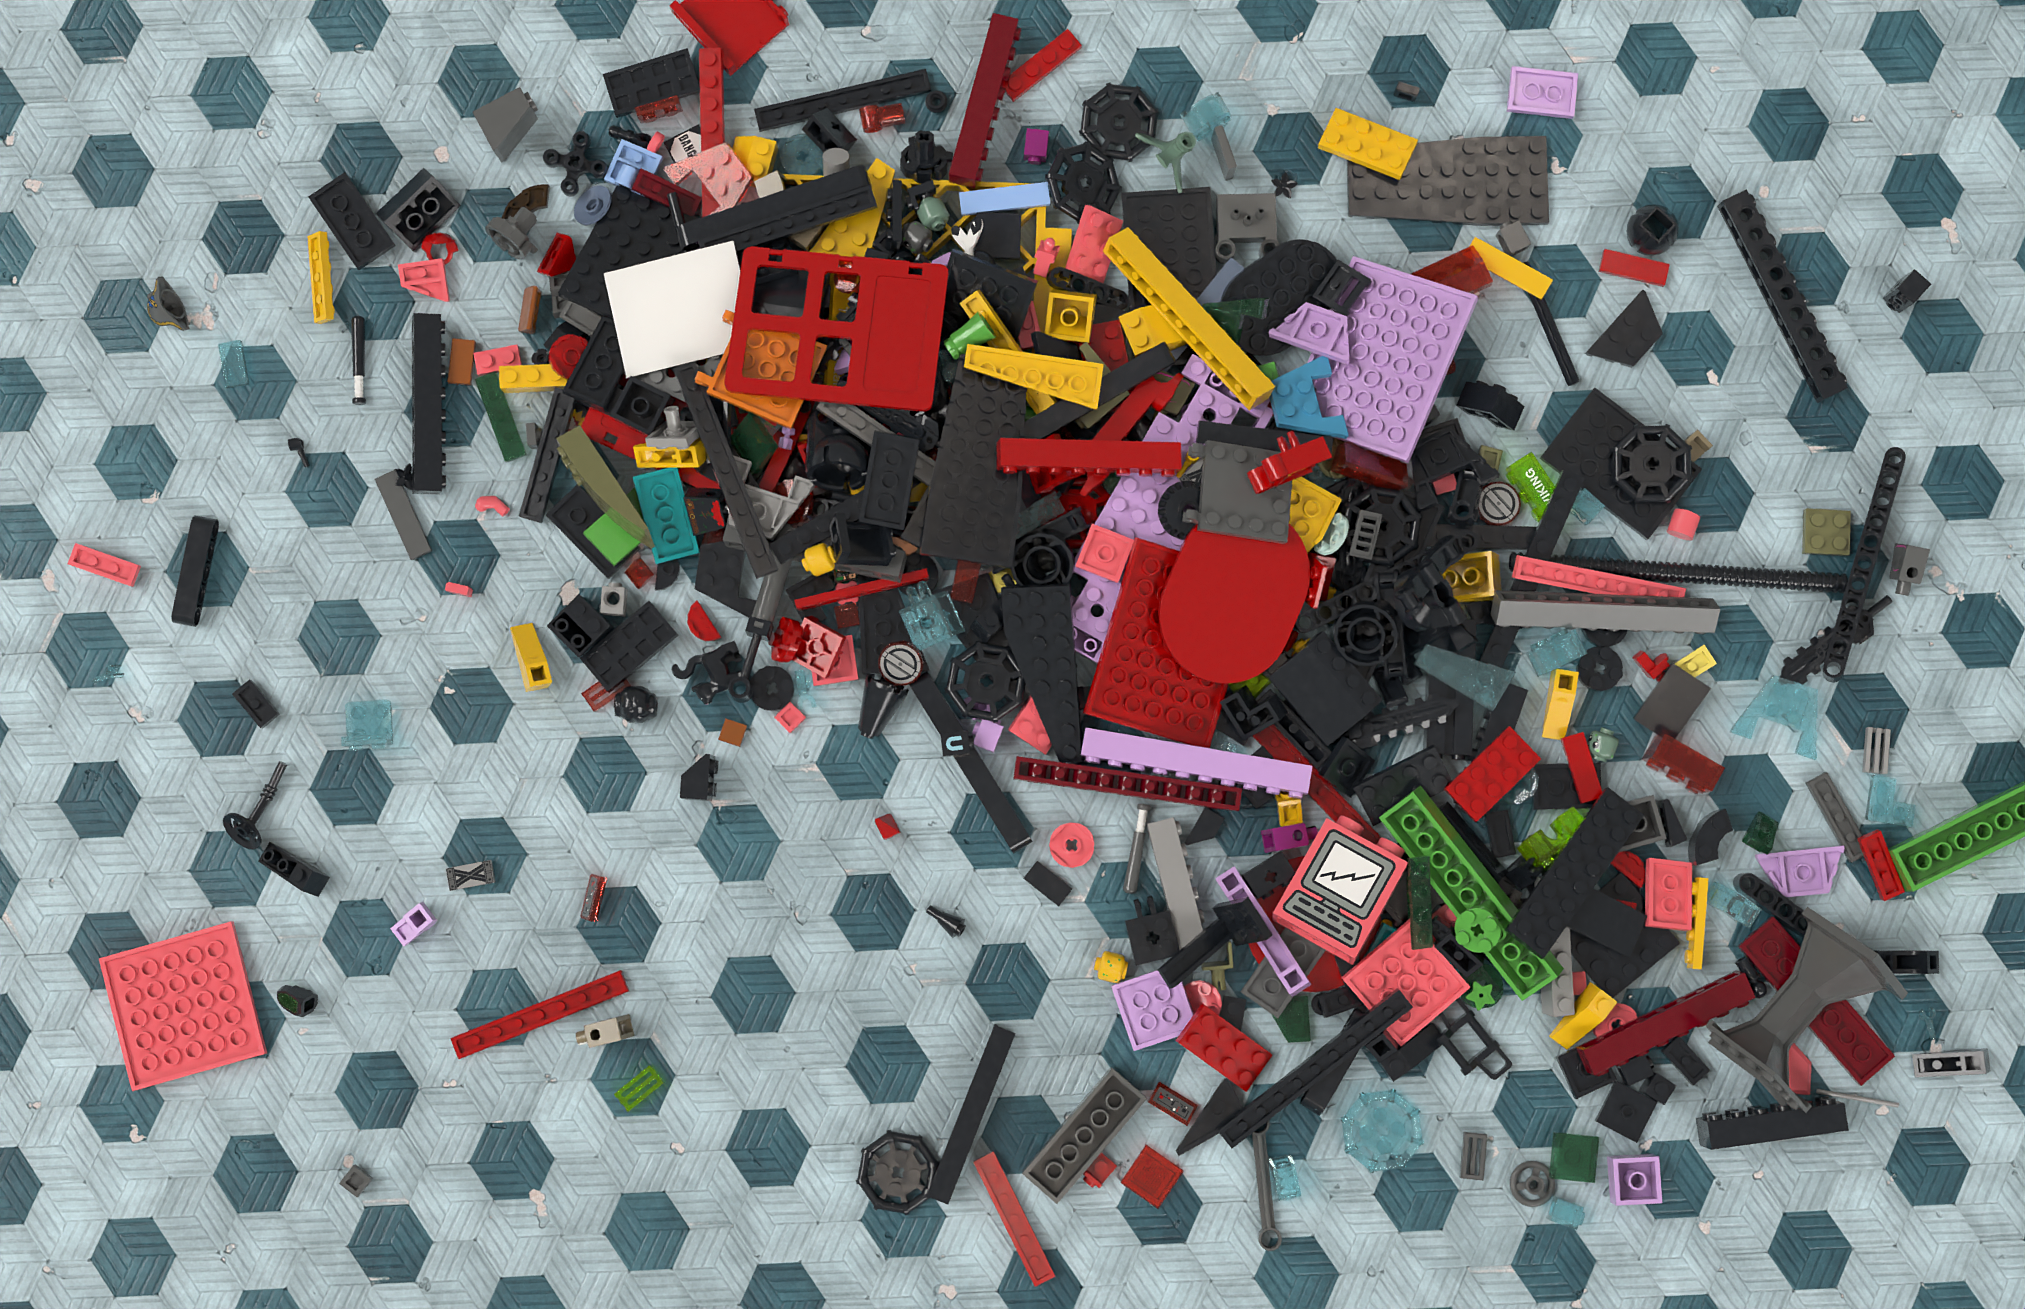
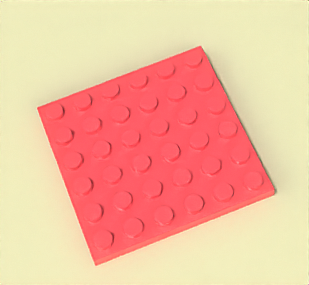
M234 921L99 958L132 1091L267 1054Z

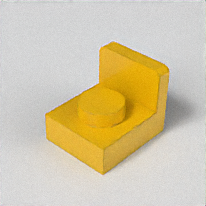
M1281 791L1279 795L1275 794L1280 826L1303 823L1301 799L1289 797V792Z

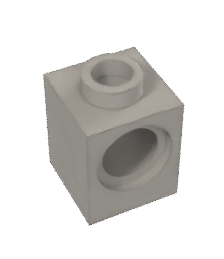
M609 583L608 586H602L600 608L602 615L626 617L628 590L622 587L621 583ZM615 593L619 594V602L611 605L609 597Z

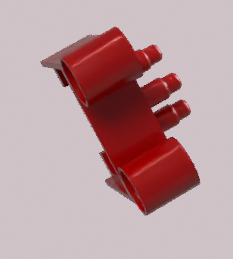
M1294 431L1287 432L1289 443L1285 437H1278L1277 442L1281 453L1262 460V466L1246 473L1255 494H1260L1312 473V468L1315 467V464L1332 458L1324 437H1319L1302 445Z

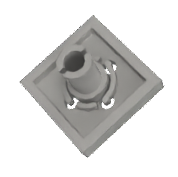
M669 406L664 409L667 421H664L645 440L647 447H656V449L676 447L681 450L689 448L699 438V434L693 421H680L678 406Z

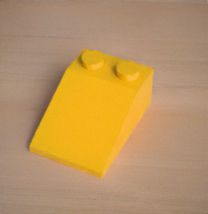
M1152 305L1141 307L1119 316L1120 323L1135 358L1162 342H1166L1170 351L1187 344Z
M1492 551L1464 554L1458 562L1445 570L1442 576L1450 584L1453 597L1458 602L1489 601L1494 599L1495 590H1501L1499 554Z

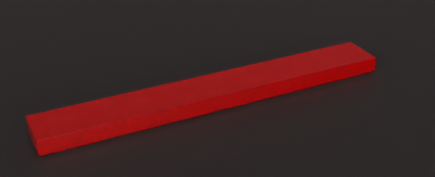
M1273 724L1252 736L1261 746L1265 747L1275 760L1312 766ZM1312 766L1308 795L1335 823L1340 816H1345L1360 824L1364 828L1361 837L1377 845L1382 837Z
M622 970L450 1039L458 1059H461L629 992V988Z

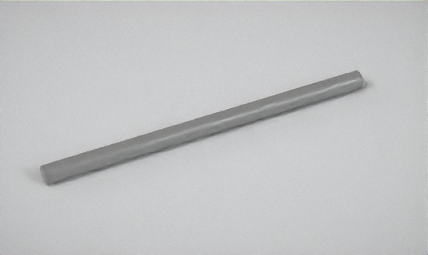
M1821 1089L1816 1090L1817 1094L1899 1107V1103Z

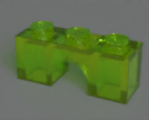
M1572 806L1549 825L1555 832L1556 839L1547 837L1540 829L1525 839L1518 846L1517 850L1526 861L1531 857L1535 858L1533 866L1539 867L1541 865L1545 868L1554 861L1553 856L1559 854L1584 818Z

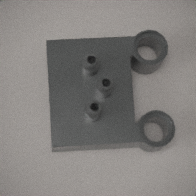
M1275 193L1217 195V245L1215 248V259L1217 262L1226 264L1230 258L1234 257L1236 250L1234 243H1262L1258 252L1259 258L1266 254L1264 252L1265 247L1274 248L1279 245L1276 229ZM1226 247L1230 250L1231 254L1223 256L1220 254L1219 249Z

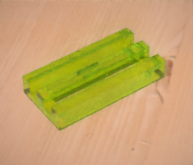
M649 1065L614 1095L619 1099V1102L625 1107L626 1111L629 1112L665 1082L653 1067ZM648 1072L652 1074L627 1096H622L623 1092ZM656 1079L657 1083L629 1105L627 1101L652 1080Z

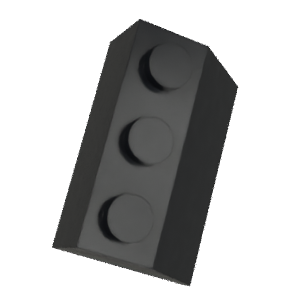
M423 168L376 215L414 251L422 244L423 239L427 235L432 234L461 205L433 175Z

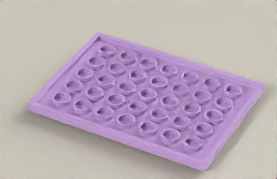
M1353 256L1349 266L1368 277L1372 283L1368 288L1365 287L1349 310L1350 314L1347 317L1349 365L1328 358L1332 371L1331 377L1312 379L1313 385L1317 389L1316 397L1322 418L1344 416L1349 436L1347 439H1337L1409 463L1476 306L1478 296ZM1353 279L1337 304L1342 306L1358 283L1357 280ZM1312 352L1307 363L1321 357V355Z

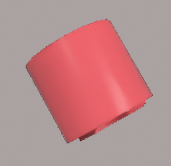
M1674 509L1667 533L1683 540H1693L1700 516L1689 510Z

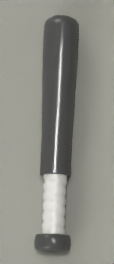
M1146 804L1137 805V809H1139L1136 831L1133 834L1123 891L1129 894H1135L1138 887L1146 834L1144 833L1147 812L1151 810V806Z

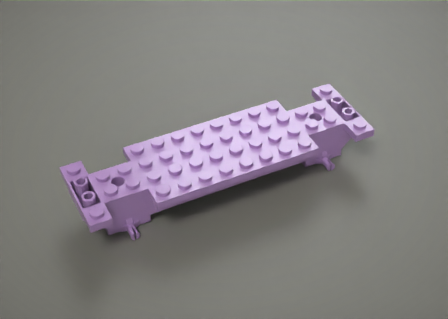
M1192 354L1181 374L1200 385L1192 401L1184 405L1180 411L1182 415L1179 423L1159 412L1143 441L1181 442V463L1183 466L1188 447L1192 446V443H1196L1198 421H1206L1203 418L1204 412H1212L1215 420L1211 422L1231 424L1239 408L1260 419L1270 402V398L1249 411L1201 358ZM1130 473L1129 476H1122L1095 525L1133 540L1136 537L1179 551L1184 540L1177 539L1167 533L1158 517V504L1162 494L1171 485L1179 482V478L1176 477V474L1173 477H1162L1161 473H1152V476L1148 477L1139 476V473ZM1186 504L1183 508V512H1186L1187 509L1194 510L1190 504ZM1083 545L1075 557V566L1080 556ZM1128 559L1118 583L1077 567L1074 569L1075 573L1088 580L1080 595L1076 598L1071 595L1075 652L1097 664ZM1095 605L1100 606L1103 609V615L1094 617L1091 614V607Z

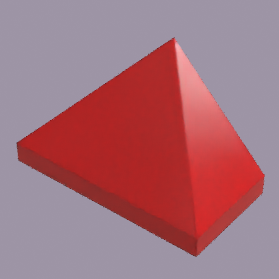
M556 233L537 270L538 273L552 277L571 270L576 256L570 236Z

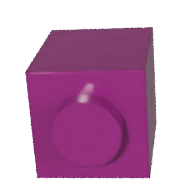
M1027 128L1024 160H1027L1028 163L1039 165L1041 162L1046 163L1049 139L1048 130Z

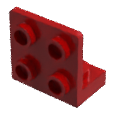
M1308 552L1310 584L1305 602L1312 608L1317 609L1319 600L1326 601L1336 558L1332 555L1324 556Z

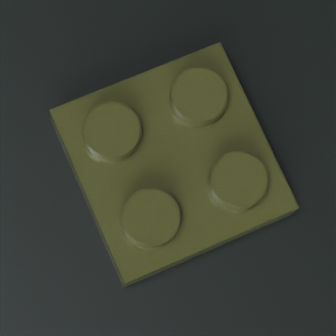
M1804 509L1802 554L1849 556L1851 511Z

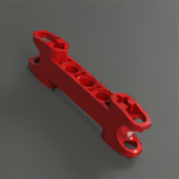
M1178 373L1171 380L1163 383L1155 380L1152 376L1131 388L1132 392L1092 440L1123 441L1150 407L1161 412L1167 406L1184 376ZM1085 472L1087 481L1080 491V495L1085 498L1095 488L1100 486L1111 472L1103 476L1094 475V472Z

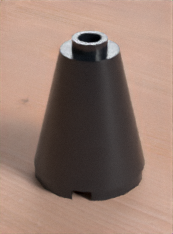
M868 673L865 678L858 729L861 731L862 736L873 739L874 736L879 737L906 698L909 689H904L902 684L892 682L883 676L879 680L874 679L876 674Z

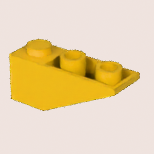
M533 623L510 627L525 692L548 688L552 683L547 659Z
M1562 669L1551 671L1542 730L1543 738L1561 740L1560 738L1566 736L1576 695L1579 672Z

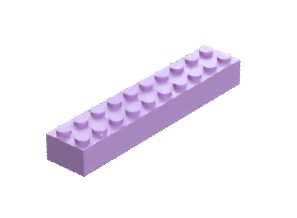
M1085 728L1081 755L1089 763L1100 764L1101 760L1108 761L1109 766L1122 768L1123 764L1131 765V770L1145 772V768L1153 769L1154 774L1167 776V772L1176 773L1175 776L1182 779L1196 776L1200 782L1212 783V779L1219 780L1221 785L1234 787L1235 783L1243 784V789L1257 791V787L1266 788V793L1279 795L1280 791L1289 792V797L1302 799L1303 795L1308 794L1312 766L1092 728Z

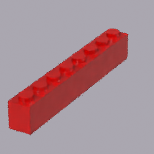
M1000 438L997 441V470H1003V473L1006 474L1017 473V470H1026L1027 474H1039L1040 471H1049V474L1058 475L1062 474V471H1071L1072 475H1084L1085 472H1094V475L1103 476L1107 475L1108 472H1116L1117 476H1129L1130 473H1139V476L1148 477L1152 476V473H1161L1162 477H1173L1182 469L1181 442Z

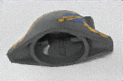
M163 276L156 278L154 290L147 294L149 299L147 303L149 317L159 326L171 325L182 331L188 330V319L181 299Z

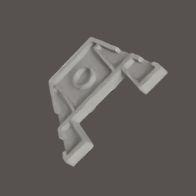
M733 456L765 537L773 540L814 489L815 485L810 480L795 475L788 497L747 485L745 481L752 462ZM729 512V526L736 528Z

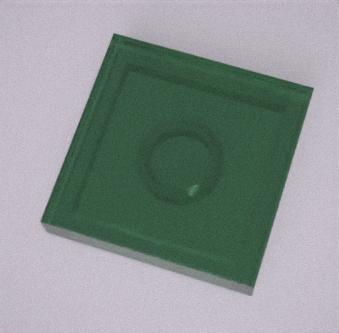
M751 412L746 415L731 435V445L739 457L752 462L750 468L752 475L758 474L779 447L759 417Z
M1553 1132L1549 1178L1595 1183L1599 1137Z

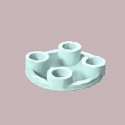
M1341 513L1334 515L1323 539L1314 546V550L1324 556L1330 555L1344 543L1349 530V522Z

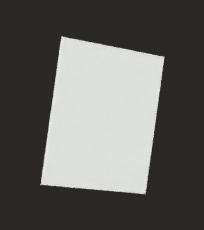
M734 241L604 273L626 378L724 354L731 338L733 325L723 322L722 317L725 310L735 312L740 277Z

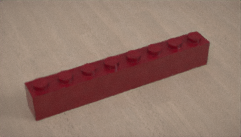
M996 13L992 14L950 167L949 183L975 189L977 181L981 182L984 171L981 168L982 161H987L989 148H986L988 141H992L995 128H992V124L999 117L1000 108L997 107L998 102L1004 99L1006 89L1003 87L1004 80H1009L1011 68L1008 65L1010 60L1014 61L1016 54L1014 43L1019 41L1022 28L1018 27L1019 19Z
M1736 970L1581 1044L1576 1049L1586 1072L1601 1076L1609 1072L1608 1069L1615 1065H1625L1629 1062V1058L1643 1056L1654 1046H1664L1669 1043V1039L1675 1036H1685L1689 1033L1690 1029L1707 1025L1712 1018L1724 1017L1730 1013L1729 1010L1735 1007L1742 1008L1747 1006L1749 1001L1756 997L1746 974Z

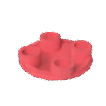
M1202 980L1192 981L1184 986L1194 1014L1202 1003L1216 1014H1220L1222 1000L1216 987Z

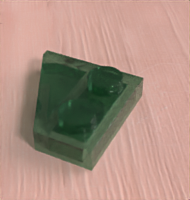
M1293 996L1279 1018L1273 1016V1019L1288 1043L1309 1042L1311 1038L1308 996Z

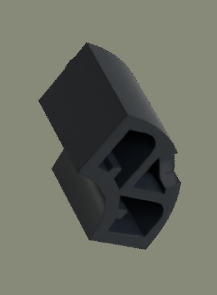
M1726 808L1709 813L1697 824L1688 845V858L1692 866L1719 859V843L1725 834L1733 831Z

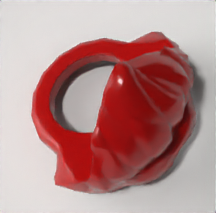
M447 233L429 234L423 239L421 249L426 252L427 258L434 260L431 255L432 245L446 244L448 256L444 260V265L451 261L454 252L459 251L455 240Z

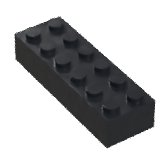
M1820 1096L1815 1097L1814 1102L1807 1101L1812 1106L1807 1113L1800 1108L1794 1110L1788 1104L1782 1107L1779 1103H1771L1770 1108H1761L1760 1105L1747 1107L1748 1111L1728 1109L1725 1110V1114H1716V1112L1702 1113V1117L1696 1118L1700 1146L1714 1150L1849 1131L1845 1104L1836 1101V1098Z

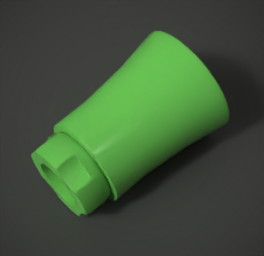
M978 311L961 328L952 333L944 341V345L953 358L957 360L961 354H966L967 344L981 346L995 339L996 335L989 323Z

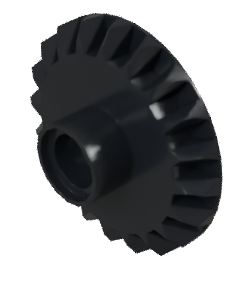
M1194 481L1177 482L1167 488L1159 500V521L1165 531L1177 539L1185 540L1190 530L1196 525L1195 523L1182 522L1183 508L1186 504L1192 505L1193 509L1199 512V489L1201 484L1198 482L1195 488H1193Z

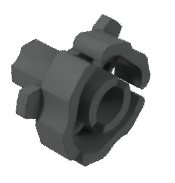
M521 207L514 217L509 216L508 219L498 216L496 218L493 217L485 227L487 234L492 238L493 242L501 250H508V254L511 257L520 260V258L524 259L529 252L534 254L538 251L526 235L537 222V217L525 207Z

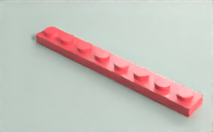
M1519 555L1516 556L1512 577L1516 579L1594 594L1685 597L1686 588Z

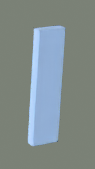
M1048 182L959 192L962 216L1050 206Z

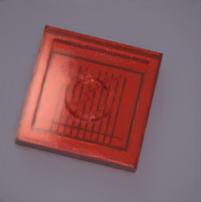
M1145 1144L1120 1183L1159 1209L1184 1170Z

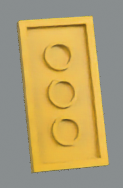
M1335 108L1319 141L1318 148L1400 180L1414 152L1418 139Z

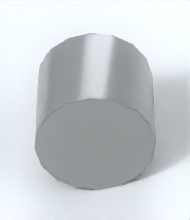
M831 148L823 153V176L850 168L849 153L846 150Z

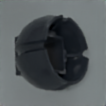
M1655 204L1645 205L1630 217L1626 230L1627 239L1631 247H1637V252L1649 256L1660 255L1676 242L1679 227L1673 213L1669 214L1668 208ZM1651 215L1668 229L1659 240L1642 225Z

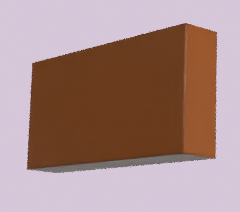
M452 338L448 374L449 384H472L473 353H475L476 348L475 340Z

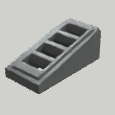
M1365 510L1358 511L1349 552L1350 556L1372 560L1382 514ZM1363 518L1374 520V525L1362 522ZM1361 527L1372 529V534L1360 531ZM1358 537L1369 538L1371 541L1370 543L1359 541ZM1356 545L1368 547L1369 550L1368 552L1357 550Z

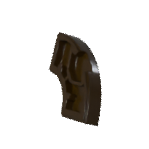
M549 184L535 185L522 190L520 194L508 203L502 218L514 217L521 207L527 208L532 213L538 209L548 208Z

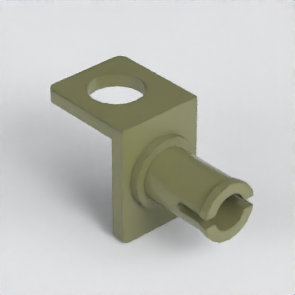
M1231 940L1226 943L1227 960L1204 962L1201 965L1202 970L1211 971L1212 985L1218 991V981L1221 991L1226 990L1225 970L1233 968Z

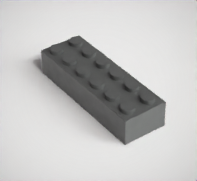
M1111 1066L1022 1170V1174L1052 1201L1058 1204L1146 1101L1147 1097Z

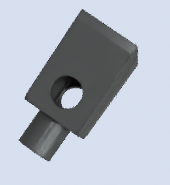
M1895 543L1889 576L1890 579L1898 580L1895 594L1909 596L1911 584H1921L1930 549Z

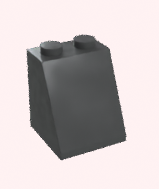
M520 87L473 111L487 141L501 162L508 158L538 120L535 114L538 109L528 92L523 93Z

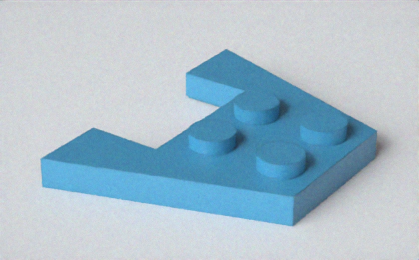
M1321 356L1271 381L1275 388L1269 398L1277 427L1347 439L1349 435L1343 415L1322 418L1312 379L1331 377L1332 371L1327 357Z

